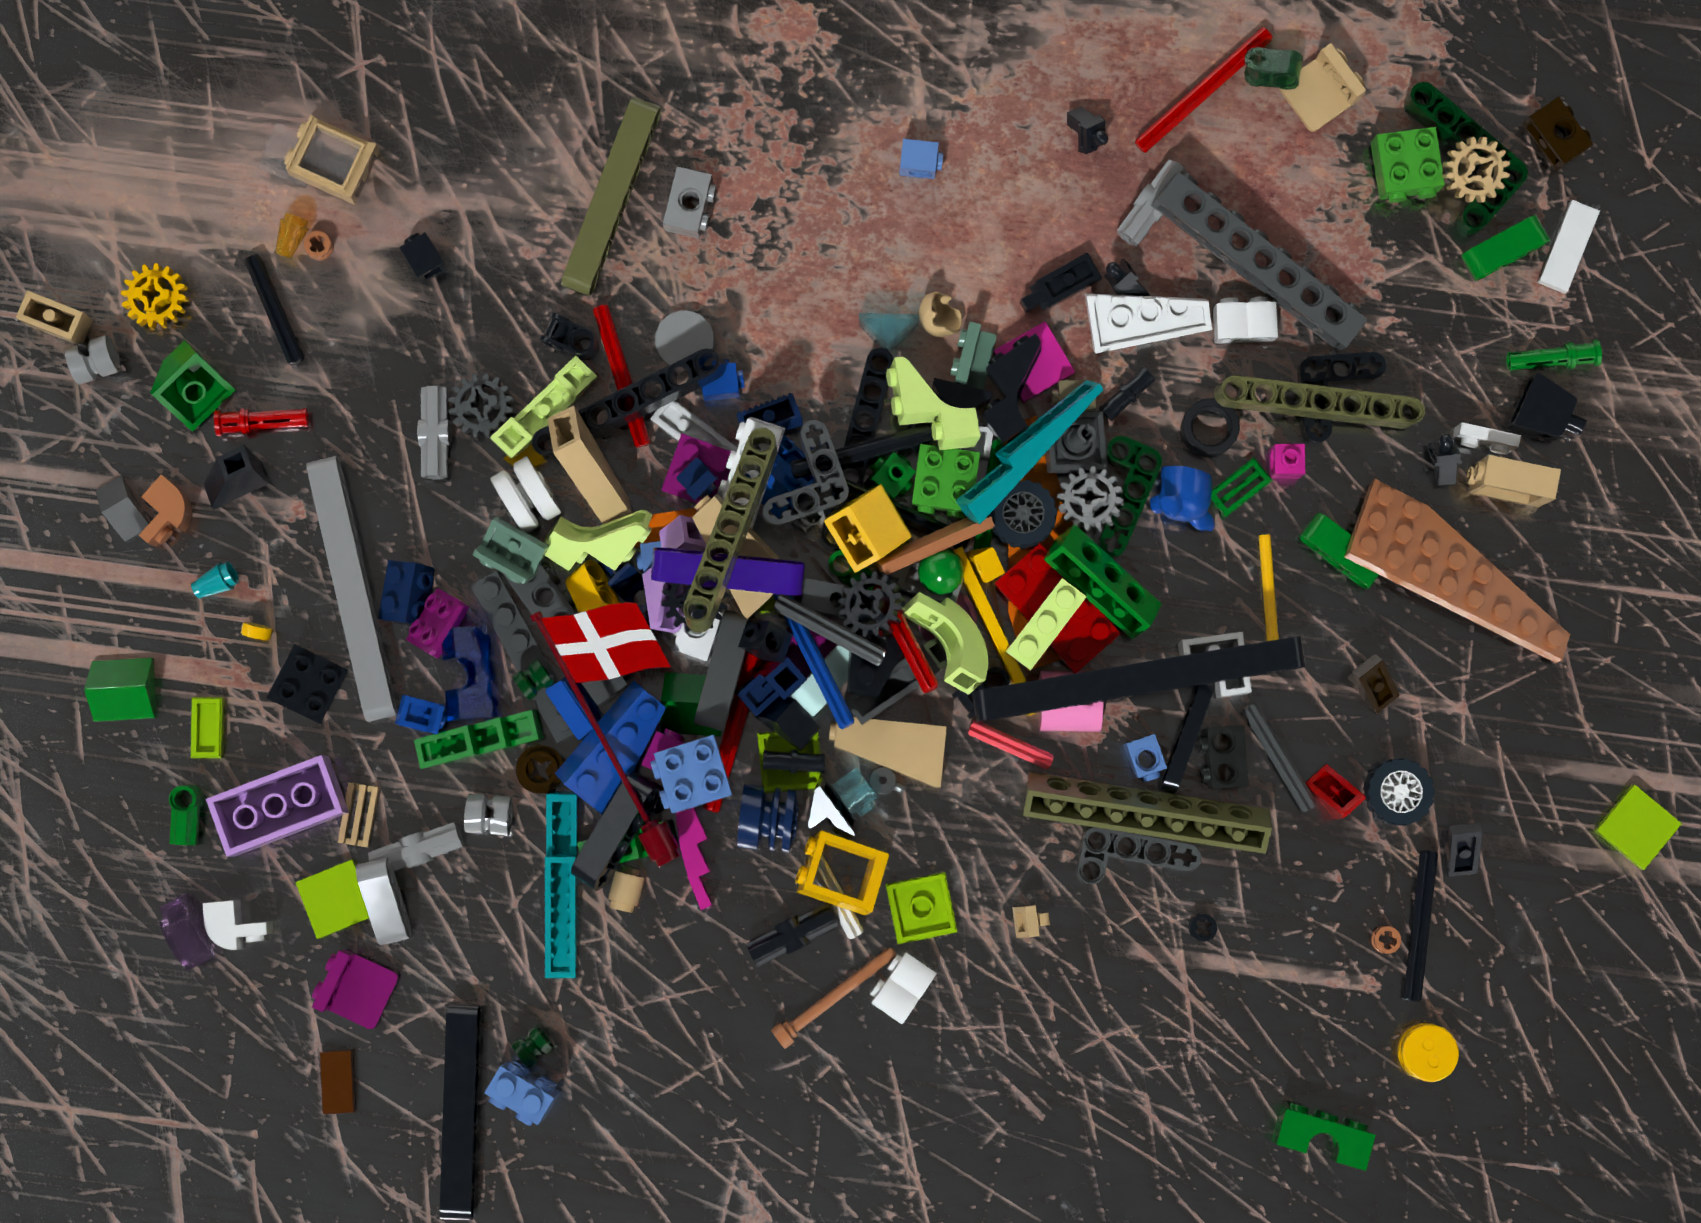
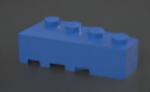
M634 680L598 722L626 776L633 773L666 709L661 702ZM594 728L555 773L565 786L602 815L622 783Z

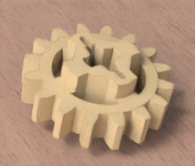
M1475 137L1467 138V145L1463 141L1457 142L1456 148L1458 151H1448L1447 154L1452 159L1449 162H1443V166L1449 168V172L1443 174L1442 177L1445 179L1450 178L1451 180L1446 187L1447 190L1456 188L1457 191L1454 197L1462 198L1465 195V202L1467 203L1473 202L1475 198L1478 203L1485 202L1486 196L1495 198L1496 192L1494 189H1504L1505 186L1501 179L1510 176L1507 172H1503V167L1510 165V161H1502L1501 159L1506 151H1496L1495 149L1498 145L1496 141L1490 142L1487 145V137H1479L1477 142ZM1473 150H1481L1485 152L1487 155L1479 157L1476 152H1473ZM1459 162H1460V163H1461V166H1460V170H1459V173H1458V166H1459ZM1483 164L1477 170L1478 175L1469 176L1475 170V165ZM1473 183L1480 190H1472L1465 185Z

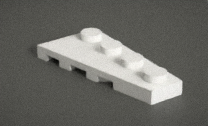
M1085 293L1092 345L1095 354L1212 330L1209 301L1207 299Z

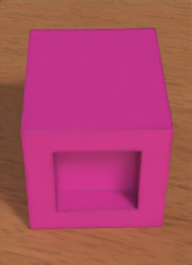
M1274 444L1268 449L1269 476L1271 479H1299L1305 474V444Z

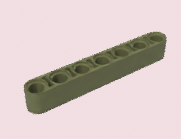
M634 96L631 98L565 268L561 286L588 296L592 295L657 127L662 110L661 106Z
M1238 375L1229 376L1216 386L1214 391L1217 403L1226 408L1406 429L1420 422L1425 414L1423 403L1414 397ZM1226 385H1231L1236 389V398H1231L1227 395ZM1257 388L1265 392V402L1259 401L1255 396ZM1285 392H1289L1295 397V405H1290L1286 402ZM1315 396L1323 399L1324 409H1320L1315 405ZM1344 399L1352 402L1354 407L1353 413L1345 409ZM1374 403H1377L1382 407V416H1379L1374 412ZM1403 406L1410 409L1412 414L1411 420L1404 417L1402 413Z
M767 428L755 429L747 439L685 600L683 612L686 625L694 632H705L714 622L777 455L776 438L773 432ZM760 443H766L770 445V447L766 450H758L755 448ZM755 470L759 472V475L754 478H748L745 476V473ZM738 498L749 500L747 504L742 506L734 504ZM729 525L739 528L732 534L723 531ZM718 553L728 555L727 559L721 562L714 561L712 558ZM707 581L717 583V586L712 590L702 588V585ZM697 609H702L707 612L706 615L700 619H695L690 616L691 613Z

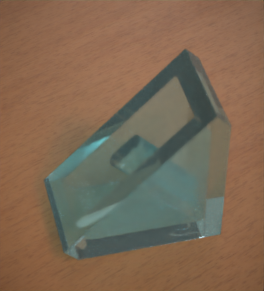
M859 313L858 325L880 348H885L891 352L918 327L919 315Z

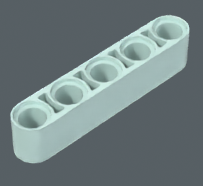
M903 601L899 602V605L902 607L906 605ZM873 606L870 610L876 613ZM869 620L867 623L862 622V624L866 625L877 623L875 620ZM886 629L882 630L883 635L889 636L891 634ZM836 645L824 660L840 689L848 680L849 651ZM811 672L806 678L807 680L791 694V697L811 716H815L827 702Z

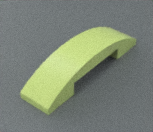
M575 356L555 375V379L514 418L511 417L490 439L511 459L515 458L532 444V438L538 430L548 426L547 419L571 407L592 385L597 375Z

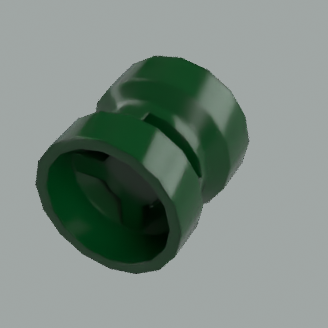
M538 659L531 662L529 668L525 671H518L512 676L519 689L529 701L537 696L539 690L542 688L547 689L554 684L553 679ZM527 674H529V676H530L531 679L534 681V683L537 685V687L534 686V684L532 683V681L530 680V678L527 676Z
M537 1025L528 1030V1035L525 1037L526 1040L518 1038L511 1044L517 1056L528 1068L538 1063L537 1055H548L555 1049L550 1039Z

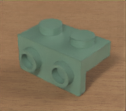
M969 322L968 330L961 329L957 346L963 347L960 359L954 357L950 375L956 376L954 383L983 390L987 377L986 367L989 366L988 362L992 357L996 335L980 331L981 324Z
M496 516L492 519L481 545L474 550L473 556L478 558L484 566L496 568L505 573L509 580L515 583L526 584L535 577L549 545Z

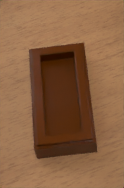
M353 1050L320 1052L323 1114L354 1113Z

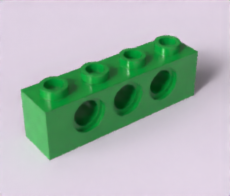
M1075 524L1055 539L1044 558L1053 569L1073 587L1087 596L1086 599L1131 639H1134L1151 627L1162 606L1159 600Z

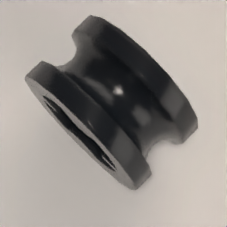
M1197 914L1189 921L1188 931L1195 940L1209 941L1217 933V923L1210 915ZM1200 919L1201 922L1207 920L1210 923L1207 927L1209 933L1204 936V933H1200V936L1196 933L1198 929L1196 922Z

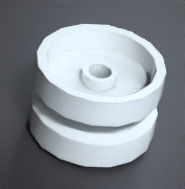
M526 456L514 463L513 469L520 481L518 484L504 470L490 479L519 528L528 534L538 528V519L532 508L536 507L541 516L548 521L561 514V511L552 497L554 494L540 471H536Z

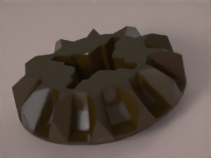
M536 745L526 749L520 755L516 764V776L519 783L526 790L536 794H545L556 789L561 782L555 775L556 771L563 764L561 755L553 748L544 745ZM532 759L540 764L551 761L548 765L549 767L546 768L548 780L541 775L530 778L536 770Z

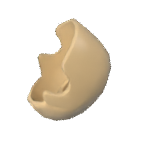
M938 291L929 293L922 299L919 308L920 322L925 331L934 337L956 334L962 326V313L959 309L950 306L951 296L941 294Z

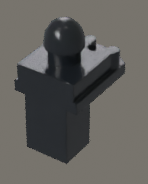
M1083 107L1067 112V126L1078 133L1079 152L1084 154L1092 153L1099 146L1108 143L1109 138L1105 132V120L1102 116H1094Z
M1124 258L1121 259L1120 265L1116 262L1107 264V274L1104 277L1109 281L1117 295L1123 293L1124 295L1150 296L1146 288L1137 280L1139 277L1132 266Z
M1443 434L1439 441L1429 440L1427 445V451L1435 466L1434 478L1438 486L1456 484L1457 464L1462 463L1461 452L1455 442V438L1450 434Z

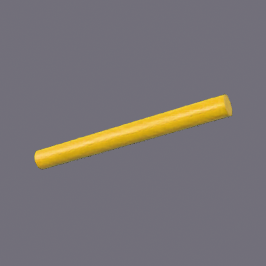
M1267 534L1259 535L1258 537L1267 641L1278 640L1279 635L1271 535Z

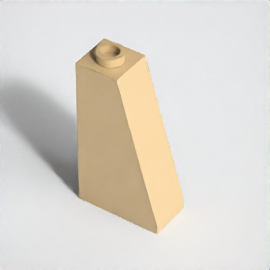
M573 405L548 418L554 455L601 523L605 524L631 514V505L626 492L576 407Z
M718 493L712 499L706 495L694 506L698 512L692 519L706 545L724 502V499ZM729 525L723 531L732 534L739 528ZM749 527L739 555L780 559ZM730 589L746 619L773 595V593Z
M853 717L854 724L841 729L837 722H831L829 740H835V748L891 769L894 772L931 787L941 788L947 726L871 719L861 725L857 717Z

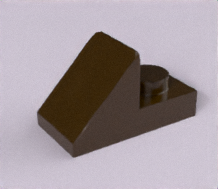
M1376 654L1361 663L1348 676L1351 685L1376 714L1400 696L1383 660Z

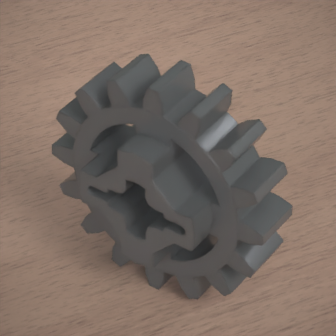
M473 373L471 382L462 378L463 387L454 386L453 390L457 396L448 399L451 404L455 405L454 408L448 410L451 416H458L453 423L456 427L463 425L462 432L465 435L473 430V437L476 439L480 437L481 432H484L485 436L489 439L491 431L494 429L497 431L500 425L508 420L506 418L507 414L511 415L515 412L513 408L508 407V404L515 402L512 396H505L510 391L508 386L499 387L501 380L498 377L491 382L488 373H485L482 379H479L476 373ZM484 387L493 389L498 393V396L488 395ZM470 391H472V394L470 395V397L468 398V400H467V401H463L464 398H465V396H466ZM480 396L488 404L484 406L483 415L475 408L480 404ZM500 410L498 416L492 421L491 418L495 412ZM464 416L476 417L479 425L469 422Z

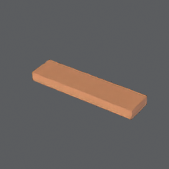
M990 515L981 524L964 518L891 551L880 560L874 562L880 572L889 575L985 532L995 525Z

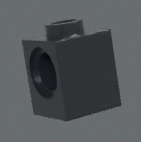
M425 232L421 235L416 233L404 240V245L399 247L422 284L448 269Z
M748 618L738 647L761 660L784 663L793 634L771 621Z

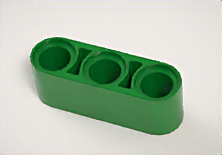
M1535 214L1469 249L1461 255V258L1476 282L1542 247L1551 239Z
M1317 512L1299 535L1300 540L1353 582L1364 589H1369L1379 574L1345 558L1344 556L1352 535L1324 514Z

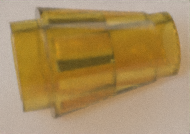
M286 212L284 218H280L274 253L292 259L293 254L309 230L306 228L309 221Z

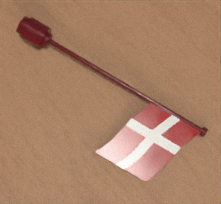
M615 603L574 615L542 618L541 611L532 614L530 618L532 622L536 621L646 825L641 827L643 833L638 838L651 862L655 861L659 868L680 856L677 850L679 846L665 821L659 824L657 819L651 821L576 683L611 680L645 669L671 668L637 603Z

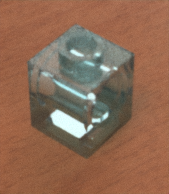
M857 768L832 784V787L851 815L858 812L861 817L876 807L873 801L877 799V796Z

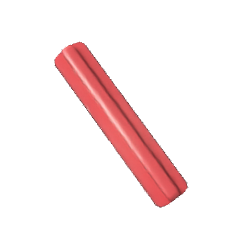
M973 720L969 727L968 734L1041 768L1049 769L1053 762V754L987 724Z

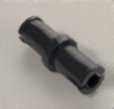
M1141 367L1124 385L1121 383L1117 387L1118 391L1100 406L1099 410L1103 411V415L1112 422L1129 404L1133 405L1137 402V397L1151 383L1155 382V378L1146 368Z
M764 750L763 770H790V774H796L797 771L824 773L825 754L798 753V750H791V752Z

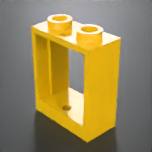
M819 831L813 837L810 836L804 849V854L808 855L805 866H800L795 879V883L799 884L797 893L864 916L872 913L889 854L824 831ZM825 844L869 859L857 899L813 884Z

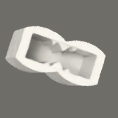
M1254 297L1248 303L1238 302V298H1223L1220 300V303L1213 307L1215 343L1274 342L1278 338L1276 302L1268 301V297Z
M907 952L903 956L899 954L895 956L887 968L891 971L887 980L884 982L880 979L870 993L874 997L871 1003L900 1024H903L937 974Z

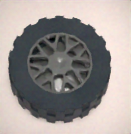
M1026 479L1025 481H1019L990 513L995 525L993 526V532L1000 538V541L1009 544L1010 547L1026 549L1027 547L1037 546L1048 537L1055 526L1057 509L1054 498L1050 496V492L1047 489L1041 487V484L1033 483L1031 480Z

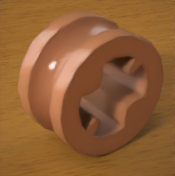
M313 231L306 236L304 248L310 257L321 261L327 259L332 254L333 242L324 232ZM321 239H324L322 243L325 247L324 250L320 252L317 249L316 252H313L315 247L312 243L315 240L321 242Z
M1381 926L1372 933L1371 944L1377 952L1391 954L1400 948L1401 935L1393 927ZM1385 931H1388L1389 937L1393 938V944H1388L1387 949L1384 948V943L1379 941L1380 936H1385Z

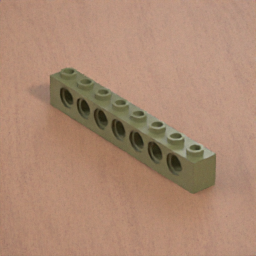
M1028 772L1023 801V816L1266 854L1272 831L1270 809Z

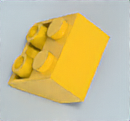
M882 484L830 512L824 519V523L854 573L880 560L912 537Z

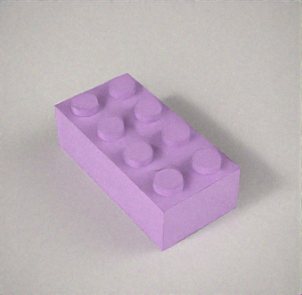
M326 755L314 757L206 799L226 857L241 855L349 813L330 757Z

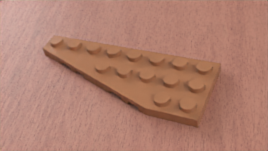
M1377 479L1370 483L1349 541L1345 558L1555 663L1563 660L1570 634L1428 505Z

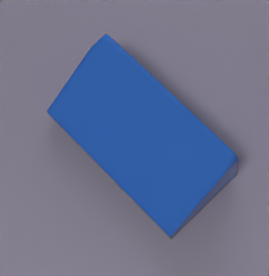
M563 677L546 689V694L575 737L581 740L589 734L593 726L567 678ZM576 683L598 723L603 714L582 683Z

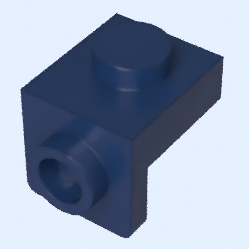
M695 458L677 476V481L694 500H698L700 497L704 498L706 495L710 496L717 489L714 483L719 479L699 458Z

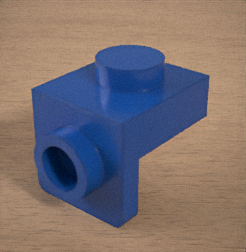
M402 695L395 724L438 734L439 729L443 728L446 720L445 705Z

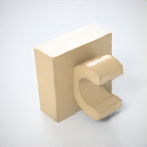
M1036 905L1012 907L1016 938L1040 936L1039 926L1050 925L1049 913H1037Z

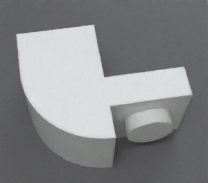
M241 900L203 903L205 930L210 939L222 948L229 950L244 949L243 937H246V942L265 941L264 935L273 934V921L242 924Z

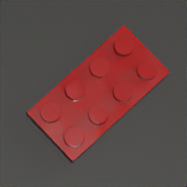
M1040 543L994 583L1027 622L1030 621L1063 578L1044 560L1048 551ZM1085 599L1050 644V647L1068 668L1076 674L1121 633L1088 599Z

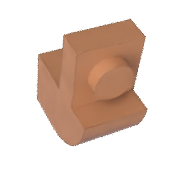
M161 474L141 496L159 512L139 534L145 542L155 547L158 544L165 543L173 533L171 529L174 526L185 532L192 519V505L187 494L173 481Z

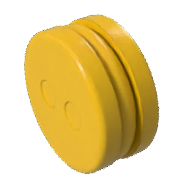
M1419 1023L1408 1028L1402 1034L1397 1047L1398 1059L1403 1069L1411 1076L1427 1082L1440 1081L1449 1076L1454 1071L1459 1059V1049L1453 1035L1445 1028L1431 1023Z

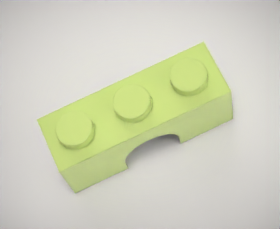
M1062 578L1006 652L1031 671L1087 596Z

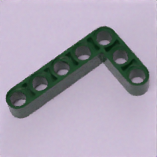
M1419 82L1413 86L1404 99L1405 109L1425 128L1436 127L1437 138L1454 151H1458L1456 143L1462 141L1460 138L1461 132L1467 133L1470 137H1475L1476 142L1479 137H1487V145L1493 141L1498 142L1495 150H1505L1506 153L1501 159L1502 161H1510V165L1503 167V172L1511 171L1516 176V182L1502 178L1501 182L1505 188L1494 189L1497 204L1490 203L1487 198L1485 202L1478 203L1475 198L1458 215L1455 225L1459 233L1464 236H1474L1489 223L1528 177L1527 166L1436 87L1428 82ZM1414 95H1423L1427 103H1418ZM1437 114H1445L1449 119V123L1440 122ZM1476 149L1473 150V152H1476L1479 157H1483V151ZM1483 164L1475 165V170L1477 171ZM1467 214L1474 215L1477 218V226L1469 224L1466 218Z

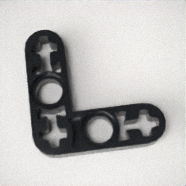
M1377 352L1311 356L1303 360L1298 367V383L1328 387V384L1373 381L1385 372L1386 361ZM1369 359H1372L1373 364H1378L1379 368L1373 374H1371L1370 369H1360L1358 371L1359 376L1355 375L1356 367L1366 365ZM1325 362H1328L1327 373L1329 378L1325 377L1326 371L1318 372L1314 378H1311L1310 373H1305V369L1309 367L1310 363L1313 364L1315 369H1320L1326 366ZM1335 362H1346L1350 368L1349 374L1344 377L1337 375L1334 371ZM1324 401L1322 402L1321 407H1319L1320 409H1324ZM1301 417L1303 435L1308 442L1319 444L1329 438L1332 433V420L1318 419L1319 427H1324L1325 431L1319 437H1316L1315 432H1310V428L1315 425V418Z

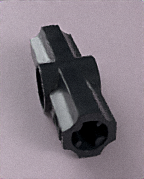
M825 903L801 916L796 915L773 927L774 930L746 943V946L754 963L759 967L785 953L788 955L810 944L812 939L826 934L838 927L839 924L829 904Z

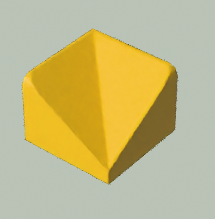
M993 547L971 550L965 553L979 581L988 583L1005 574Z

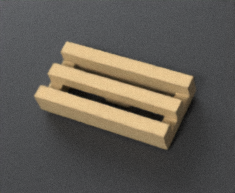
M348 782L345 803L349 813L342 815L338 843L370 847L380 787ZM355 790H359L351 838H347ZM367 791L371 792L364 835L363 840H358Z

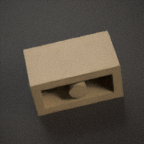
M28 290L15 317L27 326L75 345L84 343L93 322L92 318L79 310Z

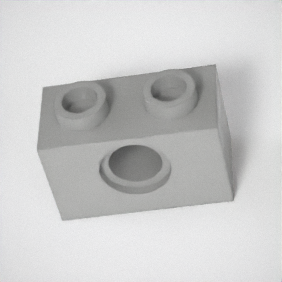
M682 167L676 168L663 220L665 231L699 239L701 230H707L710 214L706 213L708 202H714L717 185L713 184L712 174ZM688 198H695L699 201L698 206L694 209L685 208L683 203Z

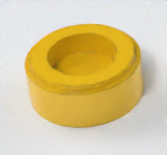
M243 622L240 633L250 638L268 641L271 639L273 628Z

